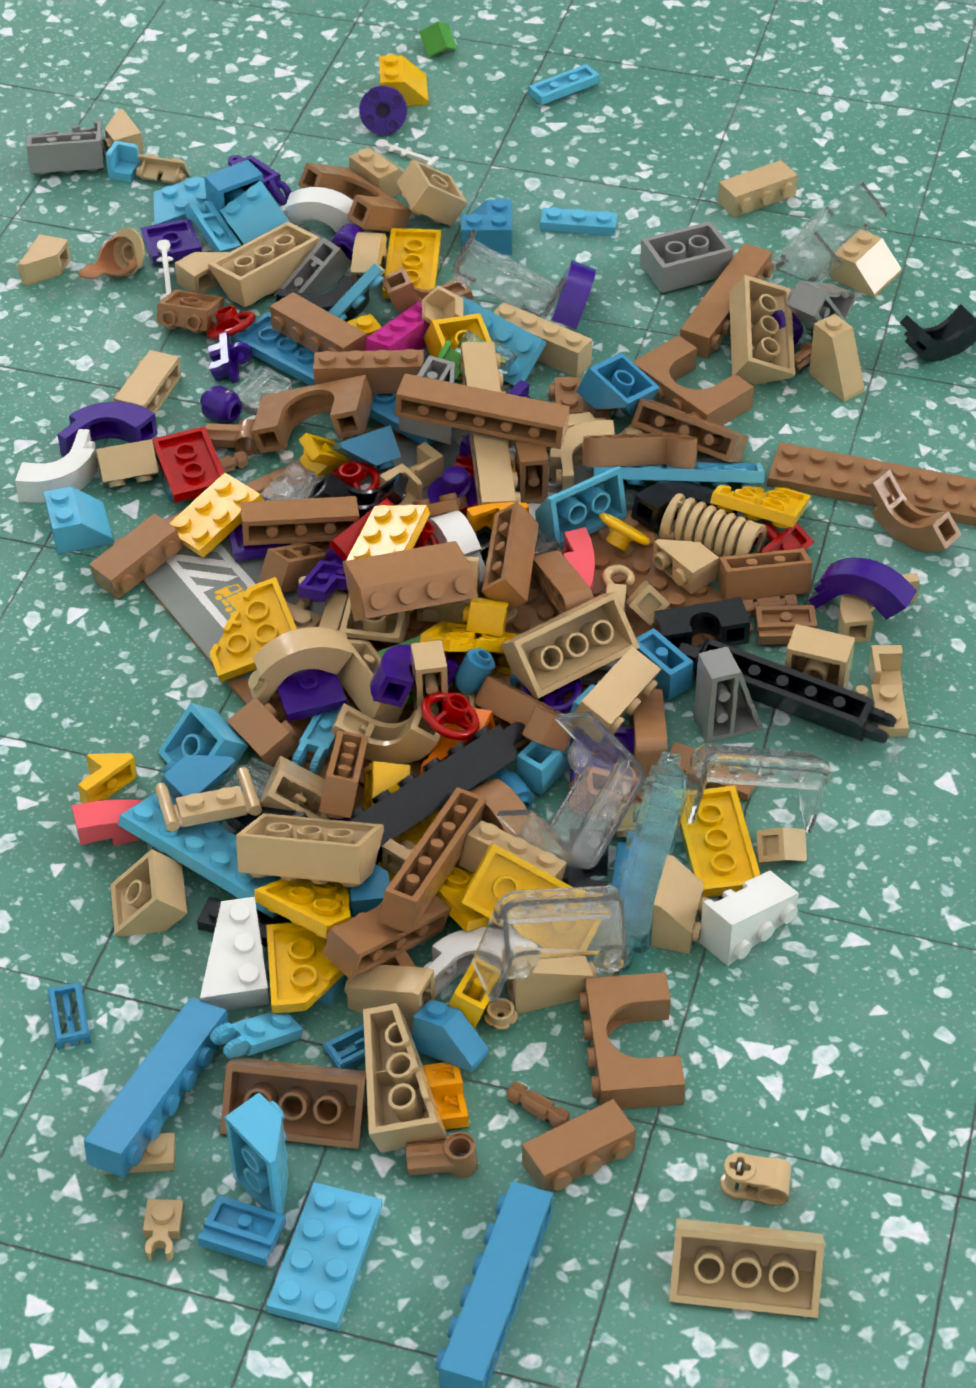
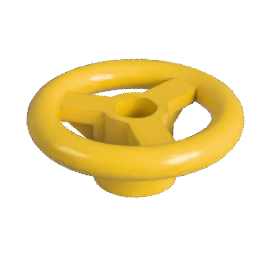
M607 513L599 515V519L608 526L610 531L605 540L617 548L626 551L630 544L629 542L632 541L644 546L650 544V539L645 534Z

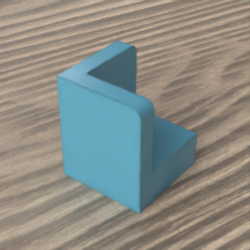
M121 141L113 143L106 153L109 179L132 183L137 176V167H141L138 158V145Z

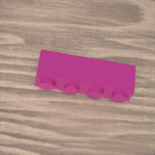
M418 301L367 337L365 351L424 349L426 347L424 336L430 323L422 319V301Z

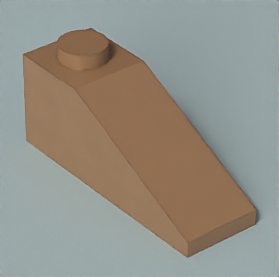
M327 541L304 542L268 549L258 580L263 582L276 577L283 594L298 590L299 578L307 576L320 560L326 561V552L330 548V543Z

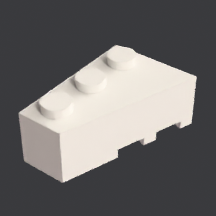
M772 871L744 882L742 886L744 889L736 893L731 889L723 892L722 896L724 898L714 902L711 899L703 901L699 943L727 966L737 959L745 958L752 947L760 941L768 940L778 927L783 923H790L797 915L799 893Z
M255 897L221 901L200 1001L227 1009V1011L269 1005L268 985Z

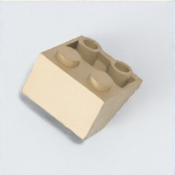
M280 756L260 797V805L263 807L305 812L308 818L327 819L328 817L325 813L319 812L325 779Z

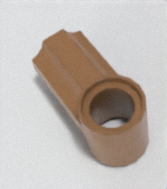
M244 419L238 425L207 423L206 430L214 448H233L237 452L244 451L247 456L253 455L258 451V446L251 431L255 420Z
M466 1132L452 1133L446 1140L406 1144L409 1176L449 1172L457 1178H465L474 1174L478 1167L475 1140ZM460 1153H466V1155L461 1157L456 1156Z

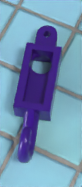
M232 155L228 158V166L249 160L263 174L264 186L281 206L287 203L292 191L284 181H281L278 172L252 155L245 158L239 155Z

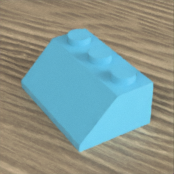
M616 466L548 497L535 511V518L539 524L538 535L547 543L559 549L564 546V532L586 527L588 533L591 534L606 527L607 525L599 519L601 513L610 514L619 520L626 518L627 509L622 468Z
M259 1092L225 1116L233 1178L263 1209L284 1215L289 1178L287 1164L289 1156L285 1146L287 1136L283 1128L284 1114L276 1102H269Z

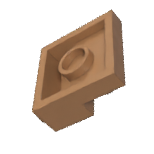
M174 290L157 303V324H163L169 329H180L183 327L188 328L194 333H205L215 323V312L224 307V297Z
M554 377V384H549V401L570 406L569 414L591 412L595 419L606 418L611 420L610 409H594L576 392L582 382L581 377Z

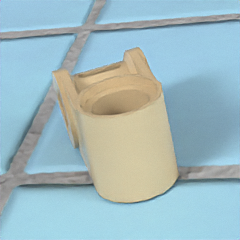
M733 1153L726 1158L724 1163V1174L720 1181L721 1190L732 1199L761 1202L771 1206L783 1205L789 1200L791 1165L788 1161L777 1157L767 1158L744 1153ZM741 1162V1168L737 1169L738 1163ZM736 1183H739L738 1190H735Z

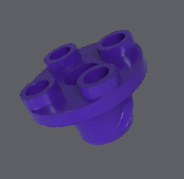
M374 87L367 91L361 99L359 105L360 119L363 125L375 134L388 135L400 129L406 120L407 105L405 99L400 92L392 87Z
M450 466L443 471L442 476L430 484L427 498H429L431 504L440 502L439 496L456 492L457 498L466 496L469 507L477 503L475 480L472 476H469L465 468Z

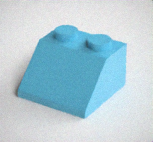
M261 181L248 188L247 191L220 210L243 244L254 240L287 221L290 222Z
M72 486L44 492L48 520L57 554L114 543L102 501Z
M190 703L158 753L167 763L175 758L179 761L186 754L231 756L235 760V767L249 745L215 709Z

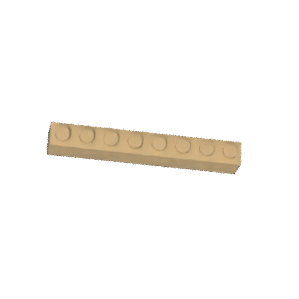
M461 342L459 363L462 385L506 393L501 391L503 389V372H498L501 367L500 353H495L494 342ZM468 431L478 505L521 502L520 492H515L518 485L517 471H512L515 465L514 451H509V448L512 446V439Z

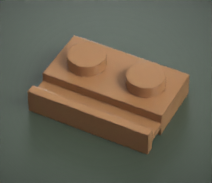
M456 492L439 496L440 502L430 504L429 498L412 502L413 505H427L430 512L429 516L468 507L466 496L457 498Z
M814 605L755 606L754 615L759 645L789 644L796 624L817 629Z

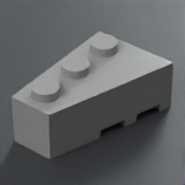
M101 120L94 122V127L80 129V126L77 125L72 126V131L58 134L57 130L27 136L26 148L30 174L47 175L50 172L59 171L62 173H72L75 170L92 172L104 168V142Z
M799 281L796 288H793L788 295L787 306L808 331L813 332L814 323L833 314L838 315L845 321L858 294L831 283Z
M429 355L417 376L454 383L455 362ZM399 417L400 431L451 445L452 427Z
M728 646L698 653L693 718L706 743L764 729L750 697L742 672Z

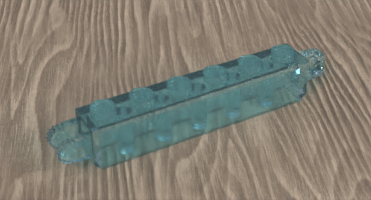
M663 751L657 765H651L648 777L643 776L641 780L640 795H643L642 803L635 804L633 812V822H636L635 830L628 831L625 846L629 850L628 857L621 859L618 877H622L620 886L615 885L613 889L611 905H615L613 915L607 914L604 924V933L609 934V947H612L611 962L615 971H627V969H630L634 952L643 953L650 948L653 904L666 856L673 855L688 792L686 789L688 777L681 770V754Z

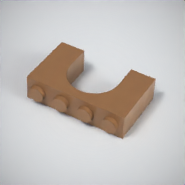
M306 162L298 186L301 188H328L352 199L353 203L347 218L363 229L391 232V228L405 229L412 213L409 207L347 167Z
M679 335L633 361L639 369L660 387L653 400L721 426L748 411L753 406L754 386L736 374L711 388L700 390L685 388L674 382L696 369L697 347Z
M360 375L262 395L251 430L260 454L286 449L294 427L306 418L321 413H330L338 438L365 434L374 399L366 375Z
M666 972L585 978V992H579L580 1013L586 1012L587 1020H583L584 1040H590L591 1048H587L588 1069L594 1068L595 1076H591L592 1097L599 1098V1105L612 1099L615 1100L620 1109L684 1104L685 1080L680 1056L634 1058L618 1051L609 1040V1036L617 1028L625 1024L669 1020L671 999Z

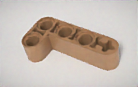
M682 433L583 436L582 465L589 467L666 464L676 468L697 467L698 439Z
M559 550L534 556L532 577L559 611V615L594 598L589 585Z
M491 675L485 677L474 701L478 706L492 711V714L510 724L517 721L524 723L525 728L522 735L539 744L561 751L566 750L578 724L577 721Z
M654 689L648 697L642 695L639 698L642 702L631 715L632 729H634V778L666 786L667 730L662 689Z

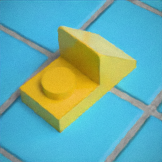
M305 433L299 439L304 447V454L300 457V462L312 479L324 476L342 464L350 462L346 456L333 450L332 445L336 444V441Z
M130 753L87 754L86 759L90 775L78 784L81 804L107 800L136 779L137 771L134 756Z

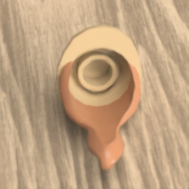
M129 227L119 230L99 250L97 262L86 265L79 272V277L94 280L103 275L121 278L135 274L143 266L146 254L140 234L135 229Z

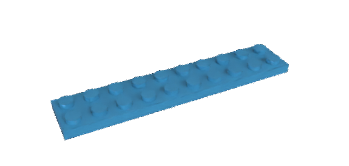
M270 312L256 319L247 329L231 336L232 345L237 342L246 343L251 347L253 356L308 385H315L313 373L315 353L273 329ZM396 393L373 394L374 399L369 415L370 418L386 426L391 425L393 430L420 444L426 442L431 446L437 442L399 430V417L395 416Z

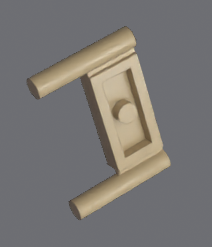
M241 767L236 771L242 791L239 786L198 794L193 793L177 797L176 804L174 805L167 785L165 783H158L155 786V792L167 830L175 832L181 826L188 827L244 816L248 813L253 816L259 815L262 812V807L249 770L246 767Z

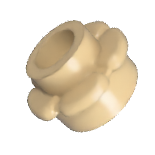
M506 998L492 1000L486 1008L487 1013L484 1015L485 1022L497 1030L508 1029L510 1024H515L518 1019V1013L514 1011L513 1003Z

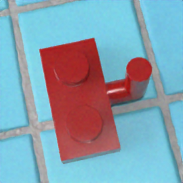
M765 521L762 524L766 526V536L771 542L758 553L801 548L807 550L814 541L798 523L793 528H786L780 534L770 522ZM756 537L753 545L757 544L758 537Z

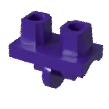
M227 332L219 334L220 343L208 347L210 358L213 361L209 364L210 372L216 381L229 377L231 382L235 383L240 381L238 364L243 365L247 363L252 357V350L248 344L242 342L231 345Z

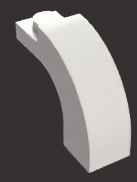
M307 187L290 193L287 203L280 207L292 224L306 219L319 220L329 225L336 233L347 224L357 225L347 218L353 200L338 191L328 188Z
M78 429L71 451L60 460L43 464L21 463L15 480L19 502L44 503V492L71 486L81 490L93 479L97 472L95 442L91 441L90 430Z
M456 510L428 519L434 527L433 533L440 544L456 541L466 557H479L480 585L483 584L486 567L480 554L482 548L466 517Z
M480 927L468 932L459 930L445 936L432 946V961L428 962L424 967L434 970L436 997L456 977L466 973L476 955L506 970L507 947L537 948V945L517 933L496 927ZM505 971V973H504V975H503V977H502V978L505 979V980H506V971Z

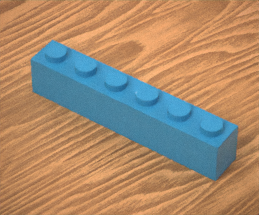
M190 997L84 1139L87 1165L125 1178L131 1168L140 1163L144 1150L149 1143L158 1138L162 1125L167 1118L175 1114L179 1102L185 1093L193 1089L198 1075L211 1064L214 1053L220 1045H215L211 1041L210 1035L217 1026L228 1023L227 1009Z
M512 1181L507 1194L501 1193L496 1206L498 1218L495 1224L489 1223L485 1233L484 1244L487 1246L484 1254L478 1253L473 1264L472 1275H475L471 1285H465L461 1295L460 1306L463 1308L459 1317L453 1316L447 1334V1337L450 1338L447 1349L441 1348L437 1355L435 1370L439 1371L440 1387L488 1388L553 1213L552 1192Z

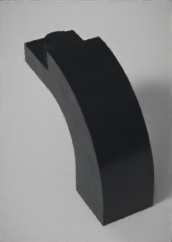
M344 275L333 290L316 295L280 288L276 294V300L279 301L294 292L329 312L355 283H353L351 276ZM369 289L363 294L366 299L356 309L351 307L345 313L347 316L345 322L354 319L365 309L369 303Z
M961 304L945 321L931 328L919 326L908 315L900 322L907 330L904 333L907 337L904 342L920 357L929 361H941L958 355L976 342V318Z
M330 472L313 485L309 498L356 496L360 519L386 498L394 506L399 505L407 494L405 489L409 479L400 472L377 489L360 490L347 485Z
M680 481L663 482L649 486L635 495L631 518L654 531L661 526L666 508L676 494L681 493L686 499L692 497L697 503L703 501L707 507L713 505L717 508V505L710 503L714 489ZM679 508L676 511L674 519H676ZM735 510L733 512H727V514L734 513L735 515H737V511Z

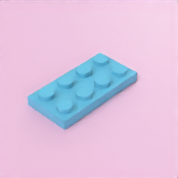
M462 296L464 315L481 313L491 341L494 342L495 351L500 353L501 367L498 372H503V380L513 386L520 380L525 382L547 342Z
M314 1182L266 1304L267 1313L338 1331L383 1207L382 1199Z

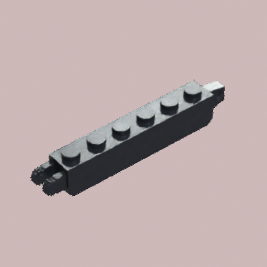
M706 639L704 644H699L698 647L682 642L678 648L693 661V672L696 678L698 653L728 646L742 672L752 700L862 742L864 738H868L880 743H886L889 737L888 733L871 724L875 722L880 725L894 727L897 721L892 714L875 708V702L869 697L716 640Z
M517 721L505 729H502L500 724L492 730H489L487 726L483 727L472 735L473 742L467 746L464 745L463 741L447 751L450 757L442 762L438 757L422 767L425 773L417 778L413 773L397 783L400 789L392 794L388 789L372 799L375 805L367 810L364 809L363 805L352 811L351 818H348V820L351 822L383 824L384 832L380 844L381 848L390 838L394 840L443 808L457 787L469 791L514 761L517 755V750L514 746L525 739V736L522 735L525 728L524 723Z

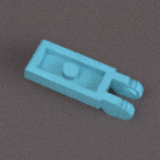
M339 709L313 716L299 740V746L292 758L293 763L302 767L307 759L308 752L314 753L310 763V772L319 774L324 766L326 757H329L333 750L336 735L330 731Z
M268 1012L233 1024L228 1022L217 1026L212 1031L210 1039L215 1045L227 1043L223 1048V1054L227 1058L233 1059L243 1055L250 1056L297 1041L301 1038L304 1029L288 1012L275 1014Z

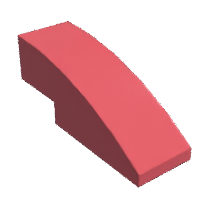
M586 527L564 532L563 556L589 585L593 593L595 556L589 533Z
M104 800L72 805L80 845L112 838L114 846L142 840L118 826L121 814L143 800Z

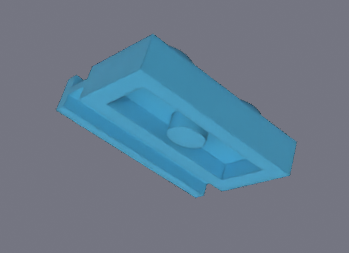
M218 1195L204 1223V1229L197 1237L198 1246L266 1267L268 1257L273 1252L286 1225V1217L283 1214Z

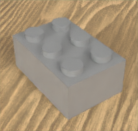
M711 221L641 239L640 265L661 293L718 279L733 259L732 247Z

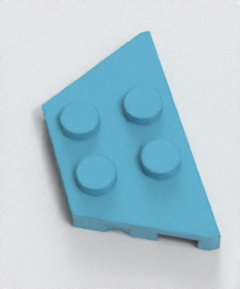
M198 176L188 178L185 181L153 192L154 224L187 219L185 213L186 205L192 203L200 205L201 202L206 201L204 179Z

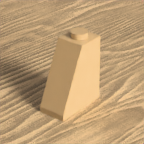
M833 314L814 323L809 375L845 402L863 393L865 387L853 327L838 315Z
M517 946L506 948V991L514 1005V1011L518 1014L579 1000V992H585V978L597 977L593 962L588 963L583 950Z
M379 964L352 979H347L344 992L347 993L348 1008L363 1014V1009L397 1003L412 1033L413 1016L430 999L435 1000L434 970L426 967Z

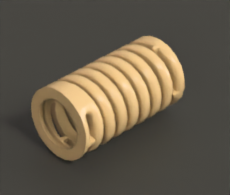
M678 493L672 498L663 515L659 538L700 542L716 556L726 557L749 554L756 537H758V541L752 554L761 551L765 543L767 529L763 524L756 523L753 520L747 521L742 516L737 518L734 513L727 514L724 509L717 510L713 505L707 507L703 501L697 503L694 498L686 499L683 494ZM679 508L676 520L674 522L676 511Z

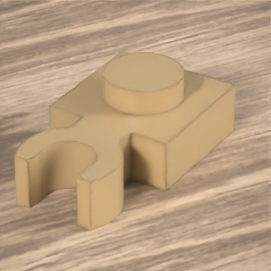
M147 1199L143 1234L144 1238H149L145 1244L148 1261H152L153 1252L158 1248L165 1249L166 1261L173 1259L174 1249L171 1239H181L184 1216L183 1200Z

